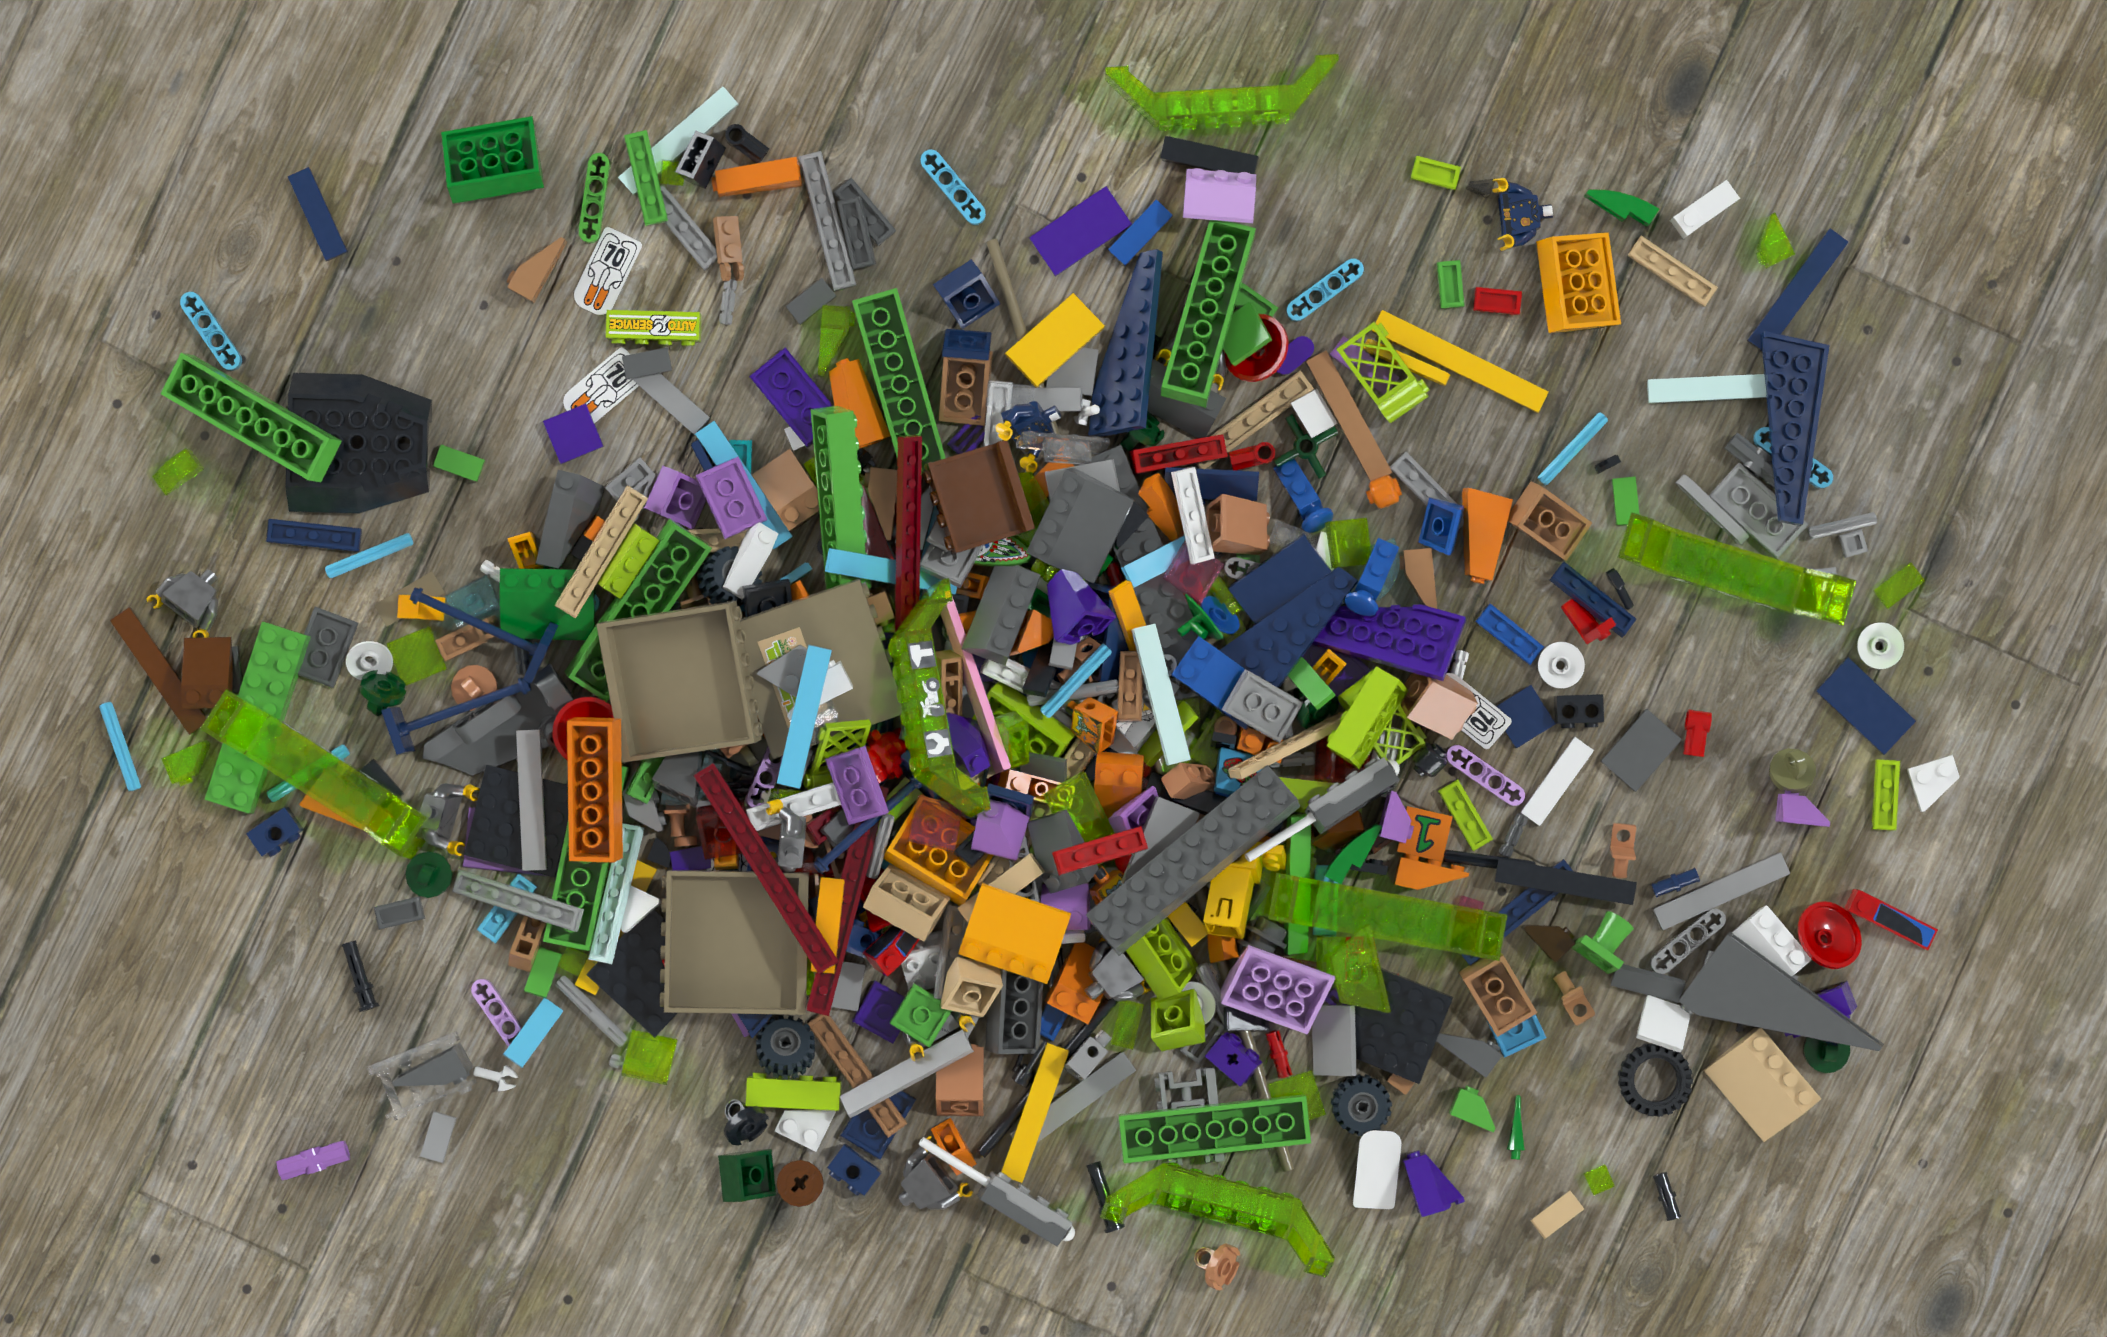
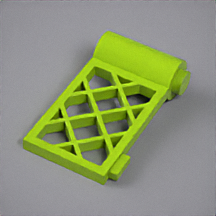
M1374 321L1336 348V350L1372 397L1387 421L1392 423L1428 398L1427 392L1430 389L1423 379L1418 381L1386 338L1389 333L1382 323L1377 325ZM1372 329L1379 336L1378 345L1364 343L1365 334ZM1362 337L1361 343L1355 342L1356 340ZM1381 340L1383 341L1385 346H1380ZM1349 345L1361 346L1359 359L1348 357L1344 349ZM1363 347L1377 349L1375 361L1361 359ZM1379 349L1391 352L1393 355L1391 364L1377 362ZM1394 359H1396L1399 365H1394ZM1353 362H1358L1357 368ZM1360 363L1374 365L1372 377L1361 375L1359 372ZM1377 365L1391 367L1389 380L1375 378ZM1393 368L1403 369L1408 377L1402 382L1391 381ZM1366 380L1372 381L1371 387L1369 386ZM1374 381L1388 383L1387 392L1379 398L1373 391ZM1390 384L1396 385L1392 389H1390Z
M1367 674L1338 696V700L1345 710L1349 711L1353 704L1352 699L1354 695L1364 687ZM1401 706L1398 707L1397 713L1394 715L1400 716L1403 720L1402 729H1391V718L1385 728L1384 743H1376L1373 747L1380 759L1384 757L1386 761L1388 760L1386 757L1388 747L1398 749L1397 759L1394 761L1399 765L1425 744L1424 739L1427 738L1419 726L1415 728L1410 719L1406 718ZM1390 731L1401 733L1399 746L1388 745ZM1405 734L1413 735L1417 744L1411 748H1405Z
M869 719L825 723L824 727L820 728L817 736L820 742L812 768L807 769L803 778L805 788L811 790L833 783L828 766L820 765L826 762V758L837 755L841 751L844 753L865 746L871 728ZM856 729H862L854 735L851 733ZM839 730H840V732H838V733L835 734L834 736H832V737L830 736V732H831V731H839ZM845 736H848V737H849L847 740H845V741L842 742V743H839V742H838L839 740H841V739L844 738ZM853 743H857V745L852 749H847V747H849ZM831 745L836 746L828 752L825 751Z

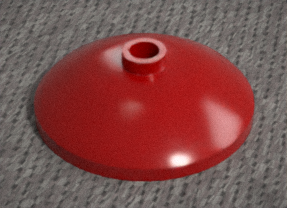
M1259 314L1272 341L1236 366L1231 364L1225 353L1226 367L1240 380L1247 382L1264 380L1272 376L1281 367L1288 352L1286 330L1279 321L1269 315Z
M582 697L567 703L559 711L553 724V740L558 752L564 759L568 761L567 721L575 717L614 718L612 706L609 703L594 697Z
M1817 902L1806 908L1799 918L1798 936L1806 954L1814 962L1825 968L1841 969L1856 960L1862 946L1861 932L1855 919L1843 907L1832 902Z

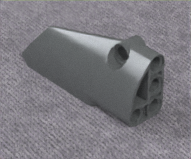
M548 664L536 673L532 683H530L532 690L528 694L523 695L522 692L475 708L425 742L423 758L447 765L473 776L485 771L486 765L498 766L517 759L516 731L541 729V749L549 746L556 748L551 737L554 720L559 711L567 703L575 700V698L553 666Z

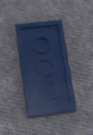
M1303 533L1228 586V589L1256 625L1331 572V569Z
M1849 657L1815 691L1883 755L1916 722Z

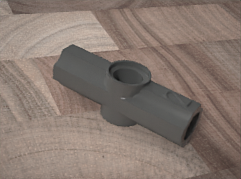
M1737 432L1724 449L1742 462L1743 466L1754 476L1762 478L1775 489L1772 456L1762 448L1755 447Z

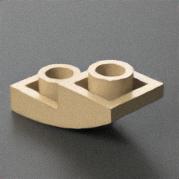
M1569 1191L1530 1221L1542 1237L1546 1239L1583 1211L1584 1208L1573 1193Z

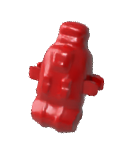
M896 728L892 732L888 731L882 734L878 730L869 731L866 740L868 745L865 747L878 783H881L887 777L888 779L899 778L903 774L899 765L902 763L901 755L906 752L907 741L899 739L901 728Z

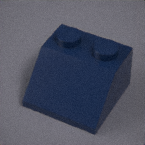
M972 259L933 284L961 329H964L1000 305L984 275Z

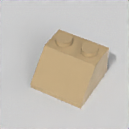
M956 957L946 974L941 1008L984 1017L1003 987L1000 969L980 961Z

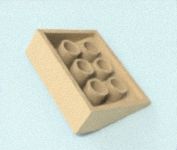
M1754 1027L1703 1070L1763 1142L1802 1116L1821 1100L1820 1096L1767 1033L1759 1027Z

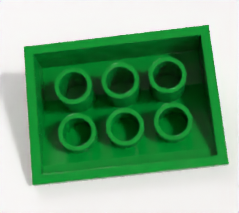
M533 116L441 132L447 189L453 204L544 188Z
M500 568V629L522 639H541L549 623L552 622L559 625L552 640H586L595 627V587L577 617L574 618L554 605L576 570Z

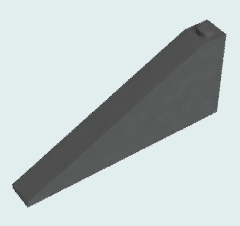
M1732 932L1727 934L1679 999V1002L1682 1004L1681 1008L1689 1014L1695 1013L1699 1016L1880 1051L1884 1045Z

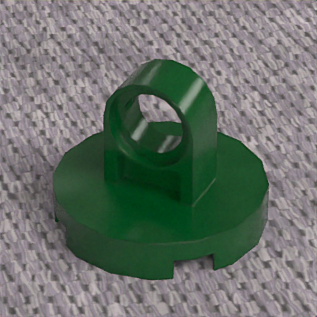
M1147 411L1146 428L1129 431L1120 445L1129 452L1139 441L1148 446H1156L1164 438L1165 432L1164 429L1160 431L1158 428L1160 422Z
M378 670L366 672L362 676L359 690L362 696L368 700L367 710L375 716L382 715L381 711L387 709V707L400 705L405 699L407 690H405V682L399 676L387 671L386 675L377 674Z
M1298 688L1294 691V698L1303 702L1297 714V721L1305 729L1320 723L1329 713L1333 716L1339 706L1338 697L1334 696L1317 710L1307 698L1305 699L1304 694Z
M428 851L419 853L411 859L407 865L405 876L408 886L414 893L421 897L431 898L439 896L449 888L452 882L453 871L446 857L440 853Z
M1806 1037L1803 1044V1056L1814 1070L1822 1073H1834L1842 1069L1848 1062L1850 1045Z

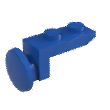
M1295 458L1278 468L1277 466L1274 467L1276 475L1296 505L1299 515L1303 520L1302 529L1306 533H1315L1324 529L1332 521L1333 512L1330 508H1323L1320 498Z
M1380 538L1377 539L1354 592L1348 593L1345 597V604L1351 611L1363 616H1373L1376 614L1378 605L1375 601L1382 590L1399 550L1398 546Z

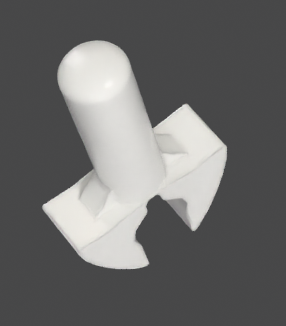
M1082 399V411L1078 416L1074 417L1075 422L1087 426L1088 416L1098 414L1100 411L1099 406H1090L1091 401Z
M505 1065L501 1072L475 1067L473 1071L474 1076L496 1081L499 1085L498 1091H505L516 1087V1085L507 1084L502 1079L505 1076L518 1078V1075L509 1066Z

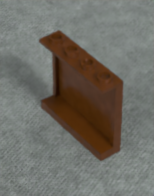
M998 441L988 446L924 465L925 469L922 470L925 482L930 484L932 491L929 493L930 500L933 506L936 505L939 513L936 516L939 527L944 529L946 535L944 537V544L946 549L951 551L952 555L1035 529L1008 441Z

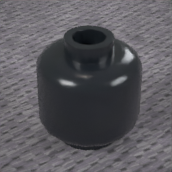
M1435 742L1433 744L1425 743L1413 755V762L1415 764L1413 768L1422 777L1425 775L1435 777L1446 766L1447 753Z

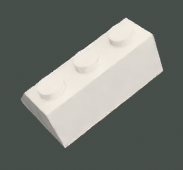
M1767 905L1759 908L1732 932L1790 976L1795 975L1812 960Z

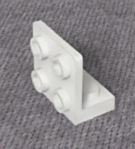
M942 930L930 933L925 941L919 940L901 964L908 990L913 983L924 990L935 988Z

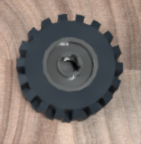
M727 546L719 549L700 566L699 571L701 573L698 574V580L701 583L699 584V589L704 590L702 595L704 598L709 597V603L711 604L736 601L737 606L744 604V598L740 599L723 589V585L739 551L738 546L731 548ZM762 571L758 573L753 584L762 583V580L759 579L762 576Z
M784 1015L778 1016L779 1020L770 1019L769 1025L765 1023L762 1031L758 1032L756 1051L759 1065L761 1068L765 1067V1072L768 1075L772 1072L774 1078L778 1079L779 1076H783V1080H788V1076H792L793 1079L797 1078L799 1072L803 1075L806 1072V1067H811L812 1060L815 1057V1040L813 1031H810V1026L807 1023L803 1025L802 1019L798 1018L796 1021L794 1016L791 1015L788 1016V1019H784Z
M1356 1074L1352 1078L1350 1076L1346 1077V1081L1343 1083L1341 1081L1338 1084V1089H1334V1097L1331 1098V1109L1335 1119L1343 1129H1346L1351 1134L1356 1133L1358 1136H1363L1368 1131H1380V1126L1382 1124L1386 1125L1388 1122L1387 1117L1391 1116L1390 1107H1392V1101L1389 1098L1388 1091L1377 1079H1373L1369 1075L1361 1076Z

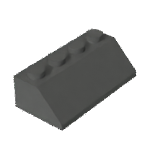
M1152 359L1147 411L1198 439L1206 437L1226 398L1211 390L1207 406L1204 408L1161 396V387L1167 366Z
M994 566L962 650L1006 666L1037 588L1040 574L1019 566Z
M999 968L1003 987L987 1011L985 1050L996 1054H1035L1040 1047L1043 983Z

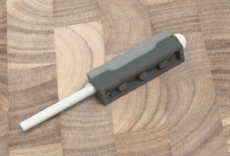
M1384 757L1378 761L1376 759L1369 761L1364 765L1365 769L1358 773L1356 770L1350 773L1345 778L1347 781L1339 785L1337 782L1326 790L1328 793L1322 797L1318 794L1307 802L1309 805L1304 811L1307 816L1246 853L1245 858L1248 862H1251L1312 823L1320 834L1327 831L1396 787L1400 780L1397 776L1400 771L1399 764L1394 760L1386 761Z
M923 1137L920 1140L919 1146L980 1183L982 1186L976 1195L983 1202L1057 1247L1061 1241H1070L1074 1238L1075 1229L1072 1226V1222L1068 1219L1069 1214L1059 1207L1056 1210L1048 1206L1050 1204L1049 1201L1039 1195L1037 1198L1031 1196L1028 1188L1020 1183L1018 1186L1010 1183L1011 1178L1002 1172H999L997 1175L991 1171L988 1176H985Z

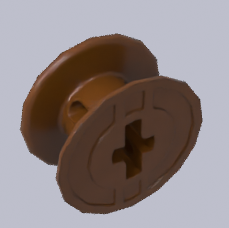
M791 1161L778 1174V1193L790 1205L797 1207L808 1206L817 1200L823 1190L824 1181L822 1173L815 1165L808 1161ZM806 1174L809 1177L804 1183L806 1187L804 1189L800 1187L797 1191H794L792 1187L797 1183L795 1178L799 1177L801 1179Z

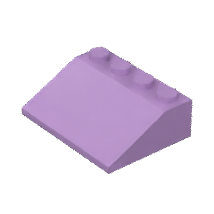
M1248 945L1225 979L1221 988V1004L1308 1034L1335 980V976Z

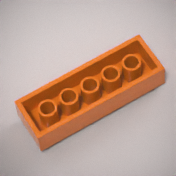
M575 717L567 721L569 861L614 863L623 858L621 718Z

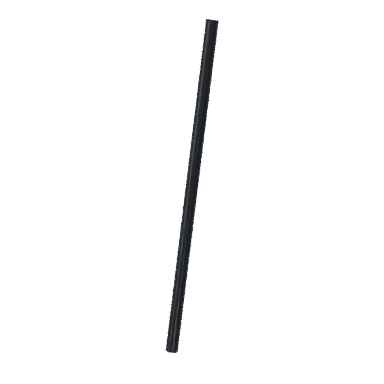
M1189 902L1187 903L1195 913L1197 909L1194 908ZM1171 922L1170 924L1172 925L1176 933H1178L1179 931ZM1134 965V968L1137 970V972H1138L1140 975H1142V974L1139 972V970H1138V968L1136 967V965ZM1106 998L1095 1011L1089 1024L1085 1023L1064 1047L1069 1050L1066 1062L1119 1001L1113 998L1109 1000ZM1031 1087L976 1150L984 1158L1020 1118Z

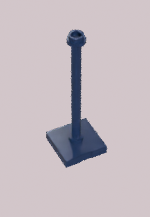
M421 587L419 589L414 588L409 599L413 601V604L416 605L419 601L530 652L529 655L533 656L523 680L532 683L559 625L550 622L540 642H534L533 644L422 593L423 588Z
M521 677L518 678V683L408 723L405 721L400 707L387 708L381 712L396 754H408L416 751L410 736L411 731L522 692L523 695L528 694L532 689L530 683Z
M907 750L901 755L903 774L909 779V782L886 802L888 811H891L914 789H919L926 797L936 803L941 799L940 781ZM882 815L865 820L822 859L820 857L815 858V862L812 863L815 869L820 874L829 871L828 865L882 818Z

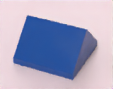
M1429 498L1418 542L1446 555H1451L1454 551L1464 506Z

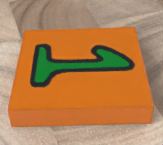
M1407 806L1406 811L1411 819L1410 825L1414 826L1411 839H1406V843L1398 842L1397 852L1442 862L1453 816Z

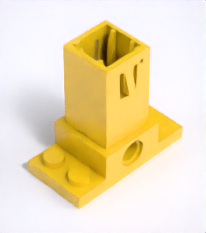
M1257 842L1211 880L1203 919L1208 934L1237 939L1244 938L1254 883L1260 884L1263 867L1270 871L1286 870L1287 857L1283 845H1276L1256 859L1248 862L1245 854L1262 844V842Z

